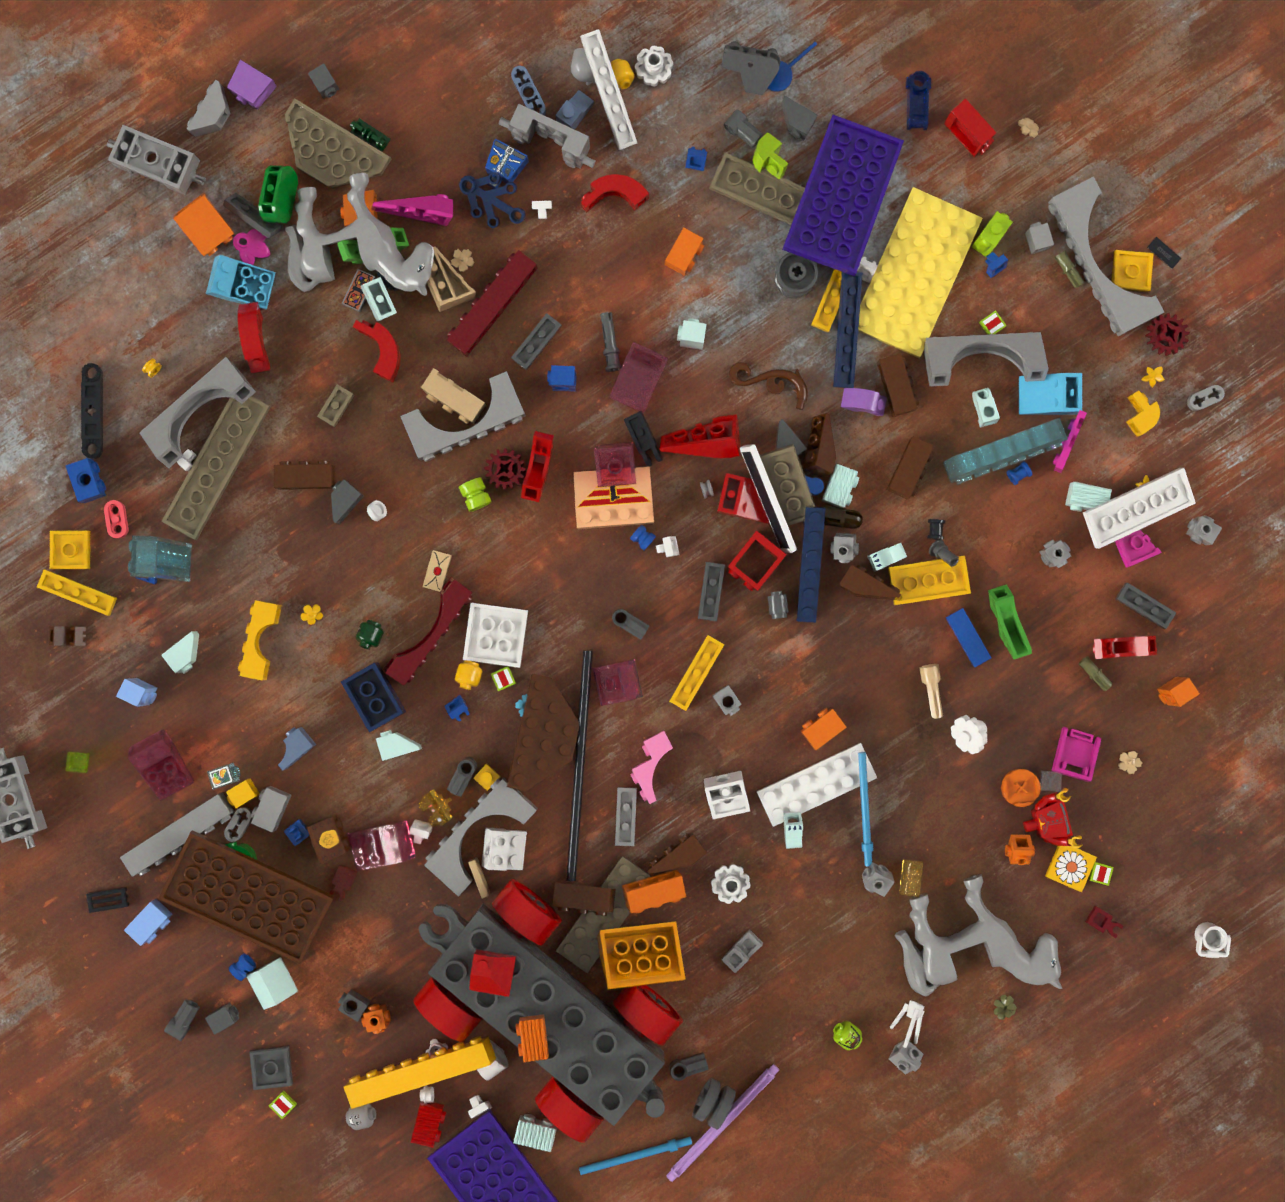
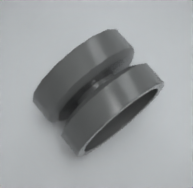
M790 252L780 259L775 270L774 281L776 288L788 298L797 299L804 297L811 292L818 278L819 270L817 263Z
M712 1077L709 1078L698 1096L692 1117L701 1122L707 1118L708 1126L718 1130L732 1107L736 1090L727 1085L721 1089L720 1081Z

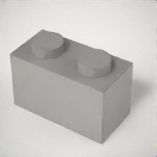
M272 786L263 789L258 798L261 800L259 806L255 807L251 814L253 818L251 824L270 832L276 831L291 798V794Z

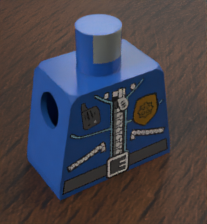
M495 139L485 169L488 174L493 172L499 173L501 180L498 184L488 183V185L495 189L500 186L502 181L506 184L513 182L528 164V156ZM492 175V181L494 182L497 181L496 175Z

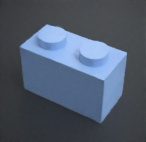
M138 678L124 679L116 697L137 707L146 706L150 703L152 704L156 699L157 693L155 692L157 687Z
M154 899L124 931L140 946L145 943L150 944L157 937L155 933L159 929L163 930L171 922L169 918L173 914L157 899Z

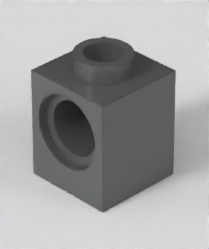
M324 63L308 73L323 99L332 97L339 90Z
M351 989L348 994L344 992L338 1003L341 1005L338 1010L358 1022L371 1001ZM350 1000L355 1001L357 1008H351L348 1002Z
M229 1002L210 1013L205 1019L215 1035L239 1020V1012Z

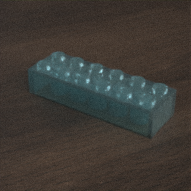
M1060 418L951 457L944 461L943 464L950 483L957 482V485L971 480L973 475L975 478L990 473V469L994 472L1009 466L1008 462L1011 465L1027 459V455L1030 459L1044 453V449L1047 452L1063 446L1062 442L1068 440Z
M132 536V540L129 543L131 560L128 563L130 577L190 582L192 544L155 536Z

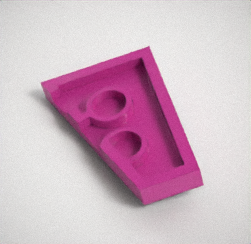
M1079 410L1076 420L1071 419L1068 429L1071 430L1068 437L1064 436L1060 447H1063L1061 455L1057 453L1053 464L1056 465L1054 471L1062 473L1087 412Z
M1141 530L1115 541L1125 567H1130L1162 553L1158 547L1156 548L1150 542L1151 539L1148 535L1144 534Z

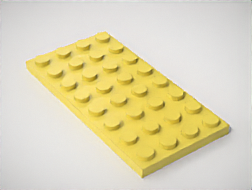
M913 187L861 301L858 331L920 358L925 348V340L931 335L983 218Z

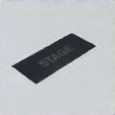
M1157 237L1147 247L1171 269L1181 260V257Z

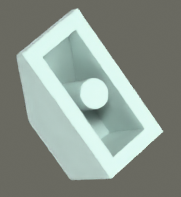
M191 631L161 655L175 673L185 674L193 668L192 664L196 662L199 633Z
M391 730L380 733L381 737L376 738L382 761L422 749L421 745L398 732L392 733Z

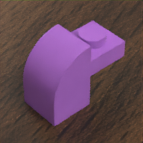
M844 388L841 407L854 412H867L876 416H883L887 397L871 390Z

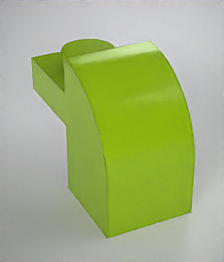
M768 132L758 141L753 155V164L758 172L766 169L780 180L785 174L788 163L778 156L782 143Z

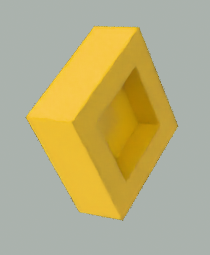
M486 763L475 775L474 779L488 791L490 786L501 776Z

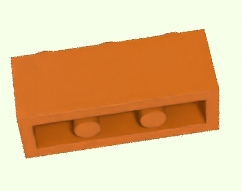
M677 869L622 885L626 907L631 913H641L645 909L651 907L658 908L665 903L678 902L681 898L686 897L683 878Z

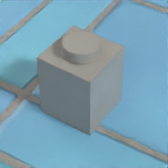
M1034 223L1025 232L1031 255L1049 250L1054 245L1048 223Z

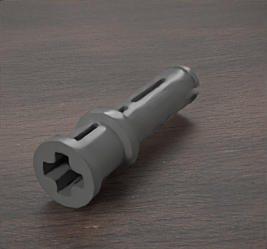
M612 312L601 313L600 317L605 343L603 355L606 357L607 364L605 370L606 372L619 371L622 369V365L619 362L618 354L620 349L616 346Z

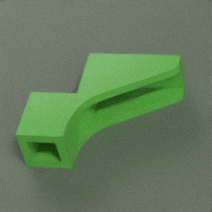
M1003 585L988 590L990 608L998 621L999 636L1012 658L1017 659L1032 654L1031 646L1016 611L1014 596L1008 586Z

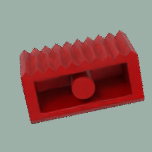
M421 1101L411 1143L432 1148L435 1142L439 1143L442 1133L439 1130L440 1123L444 1124L446 1112L443 1111V1104H424V1101Z

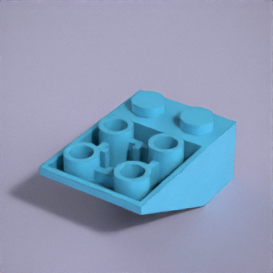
M218 255L214 258L206 294L241 304L258 302L260 308L267 309L276 272Z
M1082 373L1047 374L1045 381L1026 382L1024 376H1019V415H1077L1079 410L1082 411Z

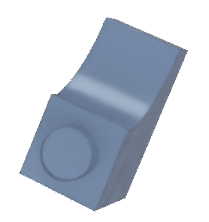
M578 90L569 101H565L555 115L556 121L575 130L593 106L594 101Z
M294 727L286 733L287 738L283 740L286 744L285 756L278 764L282 770L288 769L316 746V743L302 727L297 729Z

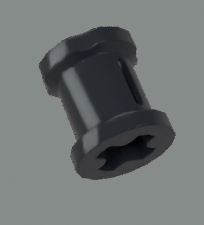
M928 519L930 530L927 539L944 540L943 524L946 521Z

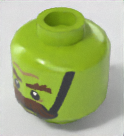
M843 1021L834 1027L833 1039L842 1048L852 1050L860 1046L862 1032L853 1023Z

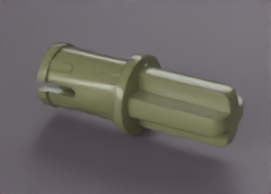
M1066 251L1058 254L1055 259L1064 271L1063 274L1067 275L1074 288L1081 286L1084 280L1075 268L1077 265L1072 263Z
M1088 656L1079 662V665L1090 676L1089 678L1093 679L1103 691L1111 688L1112 682Z

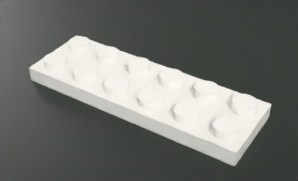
M1178 468L1083 512L1094 547L1099 549L1185 509L1196 502L1185 469Z
M858 743L756 791L772 826L774 827L784 822V813L801 812L802 814L859 787L858 752H865L862 744ZM866 755L867 781L870 782L876 779L877 776Z

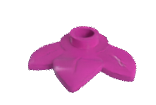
M256 229L250 230L247 234L238 233L233 239V245L239 251L240 259L245 263L254 265L255 258L270 256V250L263 242L267 237ZM245 239L247 244L241 245L239 241Z

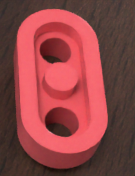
M111 500L104 507L107 532L111 537L121 539L127 535L129 530L126 509L122 502ZM118 507L119 511L115 514L114 508ZM121 526L122 530L118 533L117 527Z

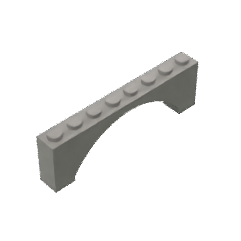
M1093 176L1054 196L1048 202V208L1050 213L1055 215L1059 230L1065 234L1067 238L1066 243L1073 250L1076 263L1082 267L1085 280L1088 283L1090 282L1094 297L1100 301L1102 305L1101 310L1108 317L1111 330L1119 337L1164 313V310L1156 295L1146 297L1128 292L1110 281L1097 266L1089 246L1088 224L1093 205L1102 192Z

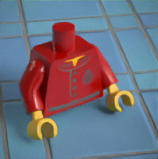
M1067 788L1062 789L1060 793L1055 792L1044 795L1035 804V808L1031 810L1033 819L1024 821L1023 826L1026 833L1036 831L1037 836L1043 838L1047 843L1056 846L1080 848L1083 845L1076 844L1075 839H1082L1080 835L1072 839L1070 837L1073 836L1065 802L1069 801L1072 796L1065 797L1063 793L1068 791Z

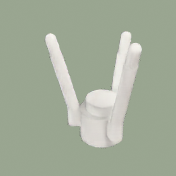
M910 1000L909 1004H904L903 1009L890 1026V1029H893L905 1012H907L906 1016L912 1018L903 1045L904 1048H907L916 1020L914 1044L918 1043L922 1017L925 1012L923 1011L925 1006Z

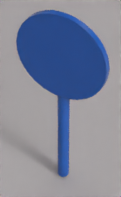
M817 42L812 43L789 64L780 61L779 71L768 86V89L775 92L785 90L792 81L791 67L813 49Z

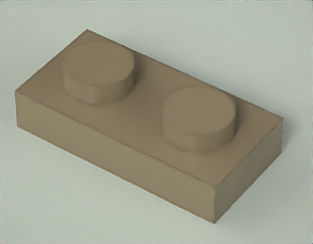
M337 384L317 417L335 427L353 399L354 394Z

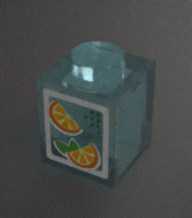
M234 763L207 771L213 790L240 781V771Z

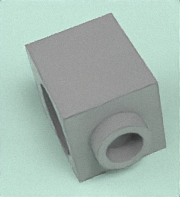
M726 685L712 695L725 715L729 713L732 716L740 710L739 706L742 704L729 685ZM726 696H730L733 699V704L730 707H725L722 703L723 698Z

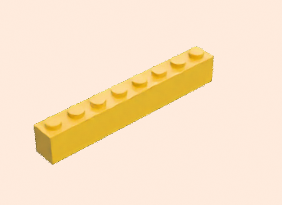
M477 1036L466 1044L459 1042L454 1044L453 1048L446 1049V1047H443L431 1055L424 1053L413 1061L409 1058L400 1062V1065L397 1066L390 1064L381 1071L374 1069L367 1072L366 1076L360 1077V1075L351 1077L344 1086L351 1109L491 1065L496 1060V1056L489 1036L485 1038Z

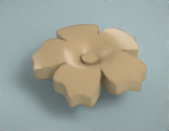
M1025 118L1018 121L1022 134L1026 136L1029 133L1033 138L1038 135L1039 127L1033 120Z
M459 249L455 250L451 265L455 268L459 267L460 272L468 270V266L472 267L474 264L473 258L470 257L472 252L469 249L462 252Z
M1131 751L1127 754L1125 752L1120 754L1119 760L1122 762L1118 764L1119 769L1127 770L1128 774H1134L1137 771L1136 767H1141L1142 764L1140 758H1136L1138 753Z

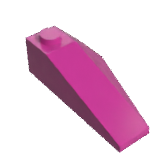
M438 194L437 196L373 202L371 210L447 226L453 217V200L448 199L446 195Z

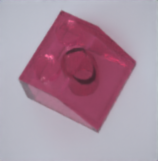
M633 442L595 445L594 455L598 487L636 484Z
M635 659L593 668L601 706L643 697Z

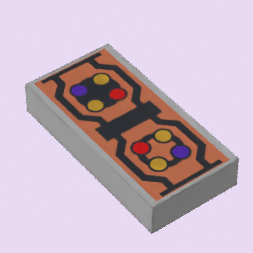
M357 269L342 304L361 312L366 297L360 286L376 279V277Z

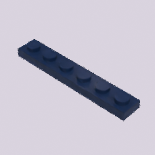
M842 272L833 387L854 388L862 272H857L855 276Z
M805 506L796 617L798 622L816 623L825 508Z

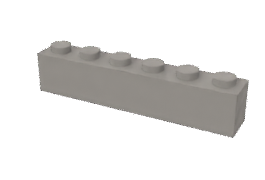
M224 793L217 794L121 856L120 859L132 877L137 874L141 877L150 871L149 867L153 864L158 866L167 860L165 857L170 853L172 855L179 853L182 850L181 846L185 844L192 830L200 834L204 832L206 835L215 829L214 825L218 822L223 824L230 820V815L235 811Z

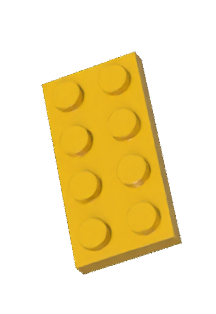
M959 556L958 563L953 567L949 566L942 559L888 567L890 584L897 587L902 595L900 601L893 600L894 605L971 594L965 556Z

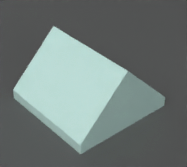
M281 957L247 974V979L264 1010L281 1003L298 992Z

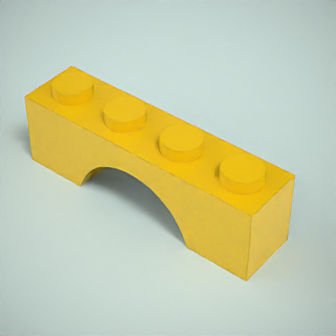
M257 600L251 605V622H248L246 627L248 637L242 647L244 656L238 666L240 676L267 680L270 661L261 653L259 639L266 628L278 624L282 605Z

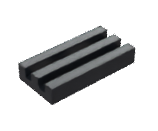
M127 887L87 893L89 913L128 907ZM121 892V896L92 900V897ZM122 900V903L93 908V904Z

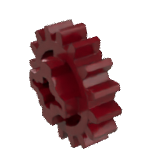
M1170 313L1165 314L1164 317L1159 315L1157 320L1153 319L1151 321L1152 325L1147 327L1150 333L1145 335V337L1150 338L1147 344H1153L1151 350L1158 349L1159 355L1165 351V356H1168L1171 352L1174 355L1178 353V349H1184L1183 344L1189 341L1185 336L1190 334V332L1185 331L1188 325H1182L1184 319L1177 320L1176 314L1170 318Z
M504 448L503 453H501L497 449V455L491 453L492 459H486L489 466L484 467V470L489 471V473L485 477H491L492 479L489 483H496L495 487L497 489L500 485H502L503 490H506L507 486L514 489L513 484L520 485L518 479L525 478L521 474L526 472V468L521 467L525 462L519 461L521 458L520 454L514 456V450L508 453L507 448ZM510 457L511 459H509L508 461H503L500 458ZM495 463L497 471L493 475V465ZM516 464H517V466H518V471H517V474L515 475L513 472H514V467H515ZM503 465H504L505 467H507V466L509 465V467H508L509 472H508V473H506V472L501 473V472H502V468H501V467H502ZM502 478L510 479V481L508 482H502L499 480H501Z

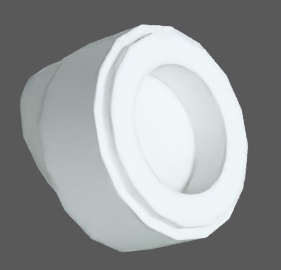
M373 501L367 506V512L374 521L381 520L387 514L386 506L381 501Z

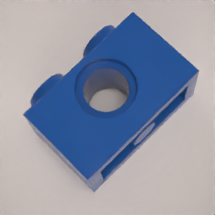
M551 365L547 381L553 391L576 392L575 366Z
M86 458L66 465L78 502L87 503L106 496V486L99 477L100 468L96 461L94 462V460ZM90 476L91 481L86 485L85 478Z

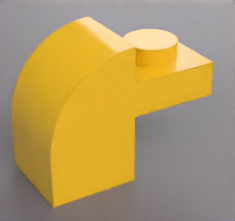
M1139 390L1127 397L1138 412L1126 421L1136 437L1152 429L1160 417V408L1157 401L1149 405L1147 396Z

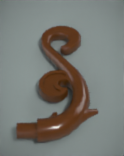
M738 362L730 368L729 378L733 384L748 386L767 380V390L775 395L780 394L785 387L782 380L776 384L774 382L776 378H784L791 381L796 388H793L797 395L796 409L803 410L805 401L808 398V390L798 369L795 370V373L783 369L770 370L749 380L742 381L737 378V374L739 371H745L748 377L751 376L749 366L746 363Z

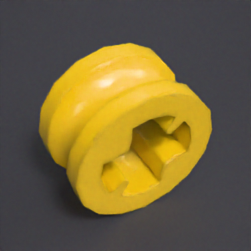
M152 358L144 365L142 371L148 373V376L152 378L160 371L162 365L156 363V360Z

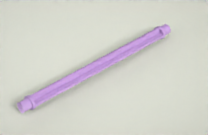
M775 1064L769 1069L767 1068L735 1101L722 1126L718 1130L711 1127L671 1168V1171L666 1175L671 1182L680 1177L748 1106L758 1093L775 1078L776 1073L779 1071Z

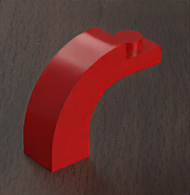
M619 174L606 175L590 183L593 192L589 191L582 197L581 207L587 213L603 198L618 196L626 200L636 210L649 199V192L631 177Z
M258 302L241 304L238 307L239 337L243 355L248 362L251 373L268 371L271 367L263 342V317Z
M356 320L353 328L377 341L380 348V357L373 372L393 383L400 367V351L397 342L380 323L376 322L374 328H372L373 325L365 320L359 322Z
M535 431L530 461L522 485L521 498L540 502L550 466L554 435Z
M1156 636L1094 639L1093 653L1095 654V659L1157 655Z

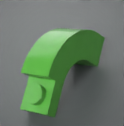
M390 228L395 237L398 251L400 252L407 248L409 243L404 228ZM341 240L337 243L343 262L352 261V264L363 263L357 240Z

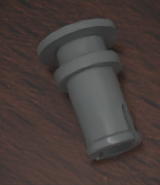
M941 539L936 540L929 549V554L932 557L935 556L938 559L944 560L951 567L955 566L959 561V557L949 551Z

